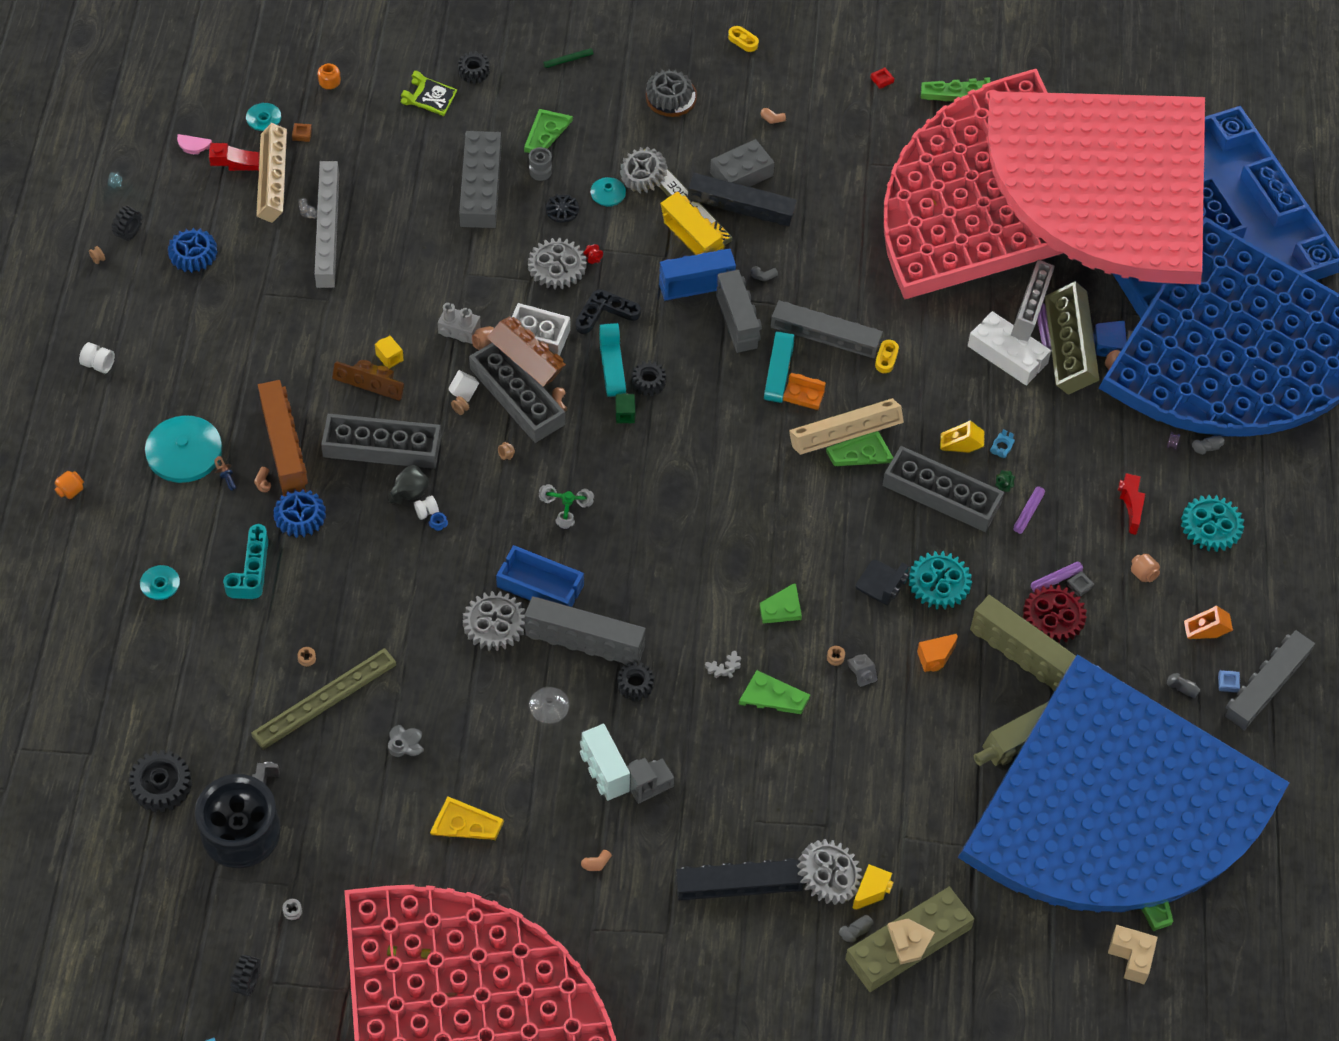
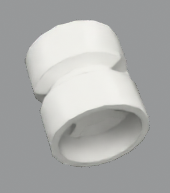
M88 342L81 350L79 362L83 366L93 367L94 370L107 373L113 365L115 354L114 351L103 347L100 348V346Z

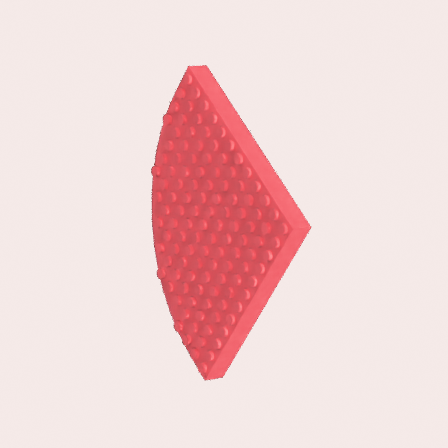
M1037 69L984 84L982 88L976 91L973 89L967 95L954 99L952 104L943 106L936 112L933 118L927 119L926 124L913 134L911 141L902 149L897 163L893 166L891 177L887 184L884 200V236L887 255L904 300L1063 254V252H1057L1049 247L1048 243L1042 238L1036 237L1030 231V228L1015 215V211L1007 204L1005 196L1002 195L998 188L988 151L990 91L1048 93Z
M990 91L988 151L993 174L997 180L999 190L1007 200V204L1012 207L1018 219L1025 223L1036 237L1045 240L1048 246L1057 252L1061 251L1068 255L1069 259L1073 260L1074 258L1082 262L1084 266L1091 269L1098 268L1104 270V273L1110 275L1114 273L1121 275L1122 278L1129 279V277L1138 278L1139 281L1201 284L1205 97Z
M395 885L345 890L355 1041H616V1036L614 1035L604 1004L594 984L586 976L580 964L570 956L567 949L559 941H555L547 934L546 930L524 918V915L511 908L507 909L494 900L492 902L481 898L479 895L470 892H457L451 888ZM389 945L391 948V956H387ZM393 946H397L396 956H394ZM422 949H431L427 959H421ZM445 993H457V996L449 997Z

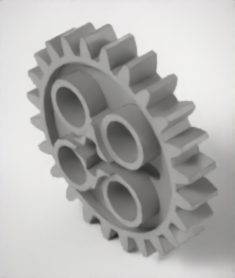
M551 238L550 243L544 240V245L538 243V248L533 247V252H530V258H528V270L530 275L534 276V281L540 280V285L546 283L547 288L553 285L554 289L557 288V285H560V288L563 289L565 284L570 287V282L577 284V279L581 280L582 275H585L586 256L583 255L584 251H580V246L575 247L574 242L568 244V239L561 242V238L555 242Z
M491 591L490 596L483 593L482 599L476 596V602L470 601V607H466V613H463L464 632L468 634L469 640L473 639L474 645L480 642L481 649L485 645L488 646V651L491 650L492 646H495L496 651L499 650V646L506 649L507 643L514 646L513 639L520 641L519 635H524L525 608L521 607V602L516 603L515 597L510 600L508 593L505 597H502L501 592L495 596L493 591Z
M824 839L822 842L817 840L814 844L811 843L798 860L801 862L797 867L801 870L798 872V875L804 876L800 882L807 883L805 890L811 889V896L817 894L818 901L825 898L826 904L831 900L834 905L839 901L843 904L858 892L861 884L859 881L863 878L858 874L862 869L856 867L859 861H853L852 858L855 855L848 854V847L843 850L841 849V843L835 846L834 840L828 844L827 840Z

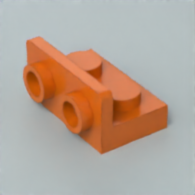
M790 373L783 401L819 410L825 393L826 383L819 379Z

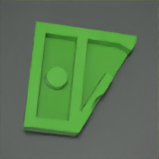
M796 584L790 585L760 603L762 624L801 620L802 615Z

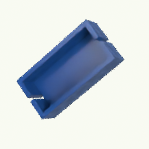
M721 249L714 252L661 261L659 285L664 301L717 291L718 274L736 270L731 249Z
M513 545L506 557V562H503L496 575L497 588L527 600H531L533 596L572 607L575 603V598L577 599L584 586V573Z

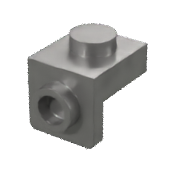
M866 654L857 655L847 660L848 667L855 673L860 687L877 681L875 664Z
M273 762L257 763L256 774H253L252 777L266 784L267 776L279 777L278 764Z

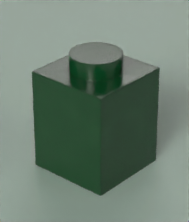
M616 394V424L635 423L634 394Z

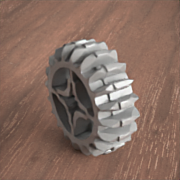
M640 147L639 151L633 150V154L628 153V158H623L624 163L621 164L622 170H620L621 179L626 187L631 188L633 192L637 190L641 193L644 190L647 193L648 189L654 191V187H660L659 182H664V176H667L666 170L668 167L666 160L654 148L650 150L647 147L643 150Z

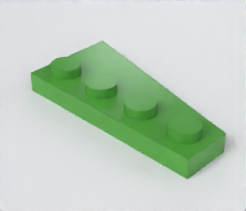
M990 77L984 78L983 81H977L975 78L969 79V82H960L959 80H952L950 83H945L944 81L922 82L921 99L954 102V99L967 95L969 91L973 89L976 91L982 88V85L990 83Z

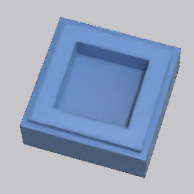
M1219 671V691L1238 693L1240 690L1239 672Z

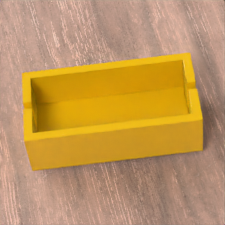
M677 191L661 202L664 223L695 255L724 250L722 233L712 227L709 219H704L701 216L699 209L695 206L693 207L685 195L682 196Z

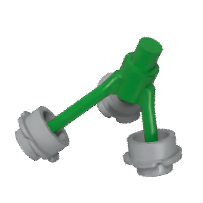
M547 484L546 486L543 485L539 490V498L545 503L554 501L556 497L562 499L565 510L558 514L556 523L563 529H567L575 523L573 514L569 512V506L573 504L574 500L584 508L586 506L590 507L593 504L594 494L592 491H588V489H582L577 495H573L570 491L560 494L557 493L552 485Z

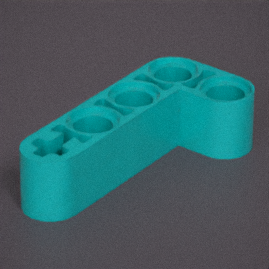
M619 324L600 325L599 339L607 397H613L616 394L626 393L620 350Z
M776 331L764 400L783 402L790 358L794 346V334Z
M255 524L249 529L244 573H230L224 577L225 592L230 598L255 599L262 595L268 549L267 531L262 524Z

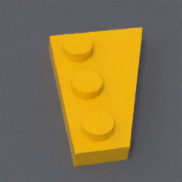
M447 796L430 834L496 840L504 820Z

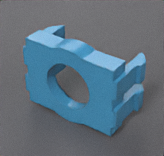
M1004 429L1002 434L999 433L998 437L994 440L990 449L992 454L998 455L1001 458H1006L1015 442V439H1013L1014 434L1010 432L1008 437L1006 436L1008 431ZM1000 442L1006 443L1008 448L999 449L997 444Z

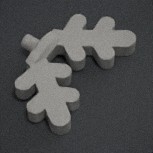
M732 651L731 656L727 655V661L725 662V667L728 669H724V664H720L718 667L716 661L712 663L706 662L705 668L708 669V674L714 673L715 678L721 675L732 678V673L735 672V669L740 668L739 662L741 657L737 656L736 651Z

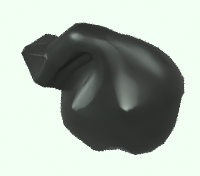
M415 465L405 468L397 476L395 486L388 495L390 504H401L404 498L409 500L420 498L429 486L428 477Z

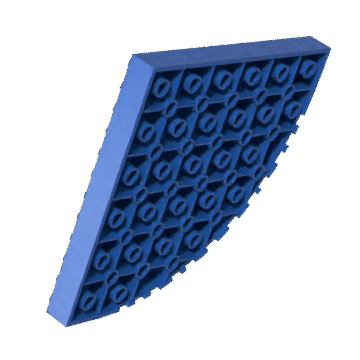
M1205 217L1203 219L1201 284L1163 283L1104 377L1099 389L1156 421L1202 434L1214 436H1255L1297 427L1316 419L1339 404V294Z
M1077 655L1065 672L958 858L1011 890L1029 895L1030 898L1035 900L1039 899L1048 902L1050 905H1060L1071 910H1090L1095 912H1127L1129 910L1143 909L1144 907H1153L1164 902L1175 901L1191 892L1197 891L1205 884L1217 878L1237 861L1263 831L1289 782Z

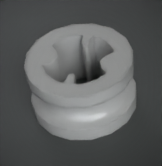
M289 899L283 904L282 908L285 918L296 920L301 916L302 907L298 900ZM295 906L296 911H292L291 913H289L288 908H293Z

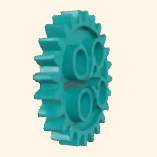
M1210 495L1207 496V499L1200 496L1199 501L1194 498L1193 502H1189L1187 508L1184 509L1181 527H1184V534L1189 533L1188 540L1194 539L1193 545L1200 543V549L1205 545L1207 546V551L1211 547H1214L1216 552L1219 547L1225 551L1226 546L1232 548L1233 543L1237 544L1242 536L1244 529V519H1241L1242 513H1236L1238 507L1232 508V502L1225 503V498L1221 501L1218 500V495L1214 499Z
M934 551L933 556L926 553V559L920 556L919 561H914V566H911L909 573V586L912 587L911 593H916V599L922 598V604L926 601L929 602L928 607L935 604L936 609L939 608V605L946 609L947 604L954 608L955 602L960 605L961 600H965L967 594H969L972 575L968 574L969 567L964 568V561L958 563L959 557L952 559V553L945 556L944 551H942L941 555Z

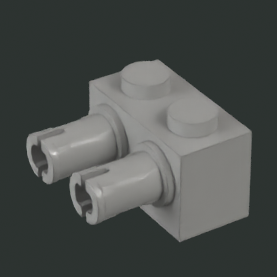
M445 303L443 305V313L438 321V334L472 344V335L476 329L481 327L480 316L472 314L470 309H468V312L467 308L457 310L454 304H451L450 307V303Z

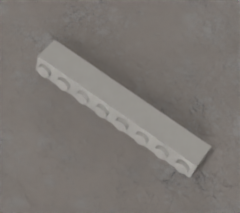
M320 161L315 256L317 288L335 287L339 194L338 161Z

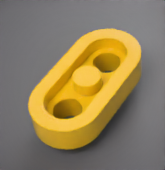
M733 26L729 29V40L743 50L752 52L758 48V38L740 26Z
M885 340L880 345L875 367L881 373H889L893 370L899 346L895 341Z

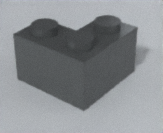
M646 758L637 759L627 766L630 772V792L638 804L674 787V776L663 758L649 763Z

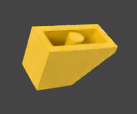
M972 421L941 433L940 449L944 451L969 453L984 447V430Z
M868 865L854 899L853 908L857 910L883 900L886 893L890 894L894 883L891 881L892 873Z

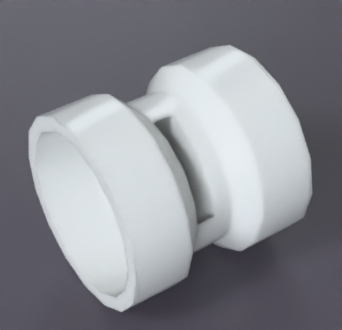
M433 496L426 497L424 501L418 500L414 502V507L420 520L427 518V515L439 512Z

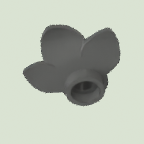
M397 725L390 731L388 750L391 755L395 757H401L404 754L417 756L424 751L418 744L422 737L420 730L410 728L405 731L401 725Z

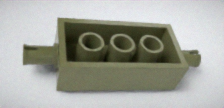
M1048 702L992 731L982 746L984 750L974 754L976 763L981 766L991 760L997 766L1001 763L1006 765L1013 760L1012 757L1021 750Z

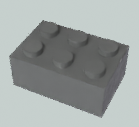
M755 139L711 159L710 173L716 179L751 187L773 176L775 162Z

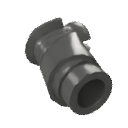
M1218 435L1205 438L1203 441L1197 439L1193 441L1192 447L1196 453L1203 455L1206 451L1219 450L1225 442L1223 437Z
M1179 673L1171 674L1168 677L1167 685L1170 688H1176L1187 696L1195 698L1200 692V688L1197 687L1195 682L1180 677Z
M864 915L850 924V927L842 926L839 934L844 941L855 942L858 936L870 931L874 922L868 915Z

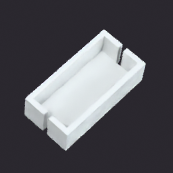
M992 311L982 321V324L980 323L970 333L968 347L1027 386L1036 374L1048 364L1051 350L1032 337L1026 342L1011 336L1014 325Z

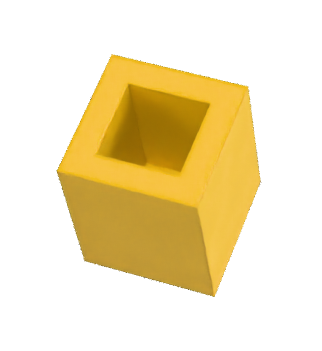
M391 336L380 339L375 343L376 356L388 369L404 361L403 350Z

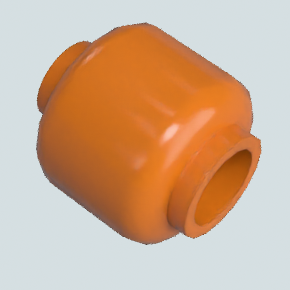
M327 63L318 69V82L322 88L334 89L339 86L341 77L339 68L336 65Z
M66 471L55 480L56 488L54 490L61 498L65 496L67 499H72L83 490L82 484L84 481L75 471Z

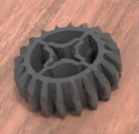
M668 69L666 72L661 70L660 73L656 72L654 76L651 75L650 80L647 82L646 93L651 105H655L656 108L662 107L663 111L665 109H669V111L675 109L677 111L679 107L683 108L685 105H688L689 100L692 98L693 87L687 75L683 76L682 72L677 73L676 70L670 71Z

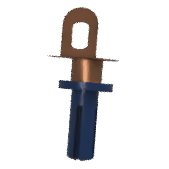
M217 457L214 462L218 470L215 473L222 472L220 477L225 478L229 489H236L231 477L233 471L229 470L231 465H225L222 457ZM218 460H221V462H222V465H221V466L218 465V463H217Z

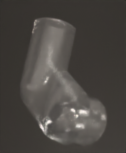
M300 199L298 203L301 215L316 219L318 209L308 206L306 199Z

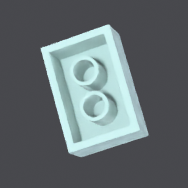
M605 724L582 732V741H580L582 750L580 755L584 762H588L590 766L588 767L589 773L592 778H596L600 794H604L608 801L629 792L630 772Z

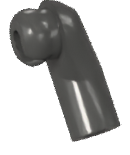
M758 266L751 268V276L760 281H768L778 276L776 268L766 272L761 271V268Z

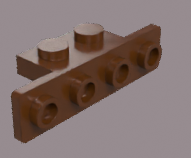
M360 360L354 366L338 361L334 363L332 375L334 380L396 400L402 399L404 383L393 380L394 371L386 366H377L367 360Z

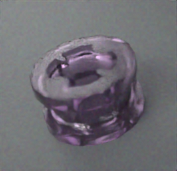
M1171 431L1166 448L1173 447V450H1176L1180 438L1179 433L1175 435Z

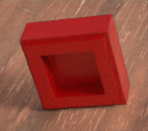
M886 68L871 73L870 78L879 89L894 83V77Z

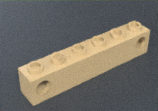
M273 123L261 133L257 217L271 223L283 212L287 129Z
M889 399L789 430L792 447L801 455L904 423L901 405L894 399Z

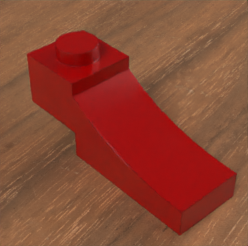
M210 143V166H228L229 170H259L260 152L237 149L228 146V143Z
M1126 473L1124 480L1119 482L1118 491H1121L1120 499L1124 500L1128 510L1129 533L1136 535L1140 524L1145 493L1138 492L1141 476Z

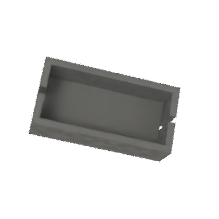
M739 270L718 274L716 297L736 352L757 349L758 341L761 340L759 330L762 329L760 319L756 318L755 305L751 304L750 291H746L744 276H741Z

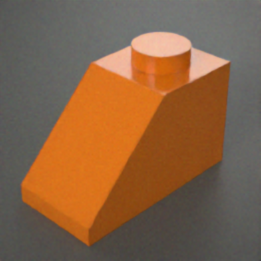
M1218 606L1184 621L1188 639L1217 638L1233 631L1230 613Z
M957 634L919 642L917 653L924 672H934L944 667L956 647Z

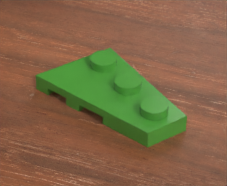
M539 109L525 144L524 152L530 153V151L537 147L548 149L573 121V116Z
M878 431L838 443L826 449L834 466L891 463L893 460L892 454Z
M757 670L740 698L739 705L746 706V704L756 705L757 708L764 709V707L776 708L777 711L801 714L810 699V695Z

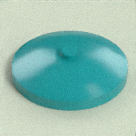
M177 416L165 420L153 429L146 441L145 453L150 468L159 477L171 482H192L208 475L216 467L214 461L222 455V442L217 429L208 421L195 416Z

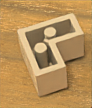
M1116 925L1108 954L1128 959L1124 978L1145 984L1150 972L1158 937Z

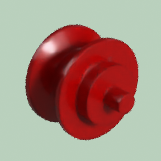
M597 244L588 245L583 255L588 258V263H599L603 257V251L599 250Z

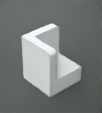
M458 370L449 386V391L454 396H461L468 402L479 382L475 377Z

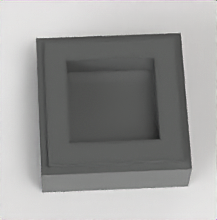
M1082 571L1066 583L1078 597H1081L1094 587V583Z

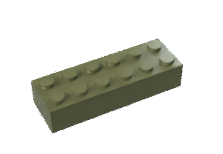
M1076 282L1045 296L1056 386L1068 395L1099 381L1088 294Z
M988 595L975 609L970 630L977 637L983 638L991 647L997 648L1008 659L1018 663L1023 670L1029 671L1040 682L1046 683L1055 691L1076 655L991 595Z
M949 886L892 921L910 919L935 932L921 958L923 960L971 930L974 917ZM888 925L847 949L845 960L869 992H872L921 961L917 960L900 965L887 927Z

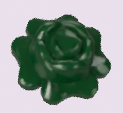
M1001 470L1000 474L996 475V487H999L998 489L1001 491L1009 492L1010 488L1014 487L1015 476L1012 475L1011 471Z

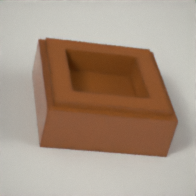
M294 123L292 141L310 142L312 124Z

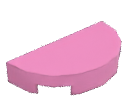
M178 134L177 138L179 146L184 152L189 154H200L201 151L210 149V143H212L210 139Z

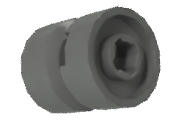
M543 147L534 148L529 153V174L535 180H546L552 174L551 152Z

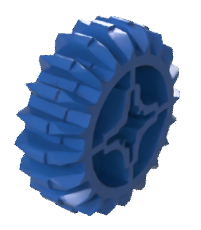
M194 227L191 231L187 229L185 232L179 231V234L174 235L173 240H170L168 246V256L173 266H176L178 270L182 269L184 272L190 270L191 273L193 270L199 272L201 268L206 269L207 265L212 266V261H215L217 255V244L214 238L207 231L203 232L201 228L198 231Z
M295 489L292 494L287 491L286 497L281 495V501H277L276 507H274V521H276V526L281 529L282 533L287 532L289 537L294 534L296 538L299 535L305 538L307 533L312 535L313 530L319 531V526H323V520L326 518V509L323 500L319 499L317 493L313 495L311 490L305 493L304 489L301 492H297Z

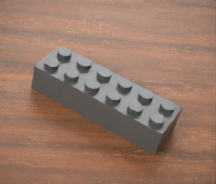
M466 131L459 211L460 227L496 228L501 132Z
M491 343L469 356L470 370L534 443L565 425V411L542 385L496 345Z
M328 414L321 443L322 453L325 458L403 466L415 465L417 467L436 469L441 442V427L436 424Z
M900 446L884 473L882 485L984 532L987 531L1000 508L1004 492L903 446Z
M532 596L525 613V636L534 640L547 641L551 645H561L569 650H579L591 656H600L608 661H618L626 666L628 663L633 666V662H637V665L640 663L645 649V627Z

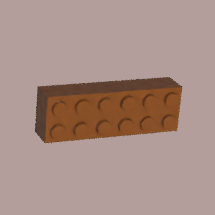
M280 380L258 384L261 406L283 496H287V491L291 494L294 493L295 489L297 492H301L302 489L306 492L305 485L308 484L307 473L302 459L301 448L299 447L298 435L295 431L294 419L291 415L290 403L287 399L286 387L281 386Z

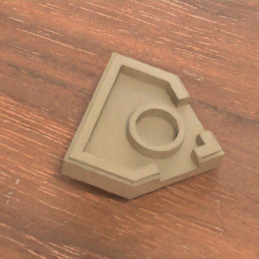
M910 919L891 922L887 926L900 965L921 960L935 932Z

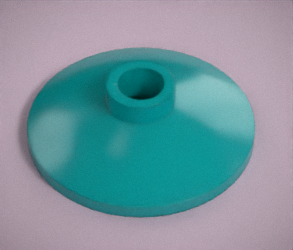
M259 103L247 111L246 121L251 128L264 131L271 123L276 125L280 123L281 112L273 104Z
M601 178L594 182L591 187L592 199L603 206L617 205L623 201L626 195L624 184L615 178Z
M165 565L151 567L142 575L140 580L143 594L153 600H163L171 597L176 593L180 585L178 573L173 568Z

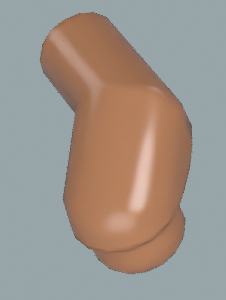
M768 108L761 110V117L770 124L786 121L785 113L775 114Z
M557 387L552 391L551 397L566 412L567 407L561 401L565 395V390Z
M266 467L260 468L254 480L255 485L261 492H268L271 488V483H268L266 480L269 469Z
M603 850L598 858H584L581 866L587 871H600L612 855L609 851Z

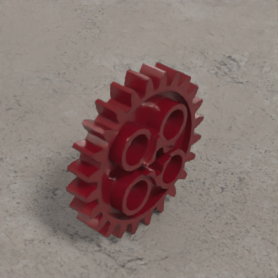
M1051 584L1049 589L1042 586L1041 591L1036 588L1034 594H1029V598L1026 599L1023 607V619H1026L1027 622L1051 639H1056L1057 643H1060L1061 639L1067 642L1069 637L1074 639L1076 634L1080 635L1087 619L1085 616L1087 610L1083 609L1084 603H1079L1080 596L1073 597L1074 591L1067 593V587L1062 591L1060 585L1057 586V589H1054Z

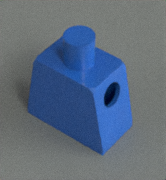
M1125 321L1098 323L1095 325L1093 337L1097 356L1106 357L1114 350L1121 351L1126 344Z

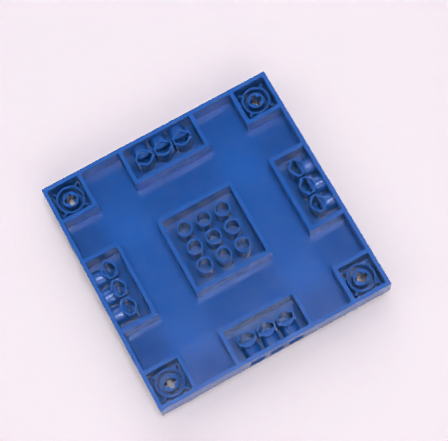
M1238 106L1206 116L1204 132L1203 219L1205 217L1314 280L1339 273V249L1242 107ZM1112 273L1141 319L1163 283L1139 281L1138 278L1133 277L1127 279Z

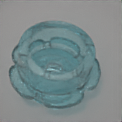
M111 172L108 186L113 187V189H116V186L120 187L122 176H119V172Z

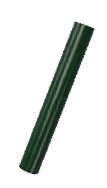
M592 48L545 61L543 64L545 68L593 55Z

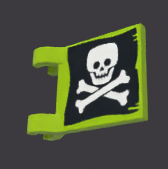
M414 71L411 83L419 86L414 95L404 90L401 94V97H403L401 103L404 105L413 104L445 116L457 93V89L428 79L420 72Z

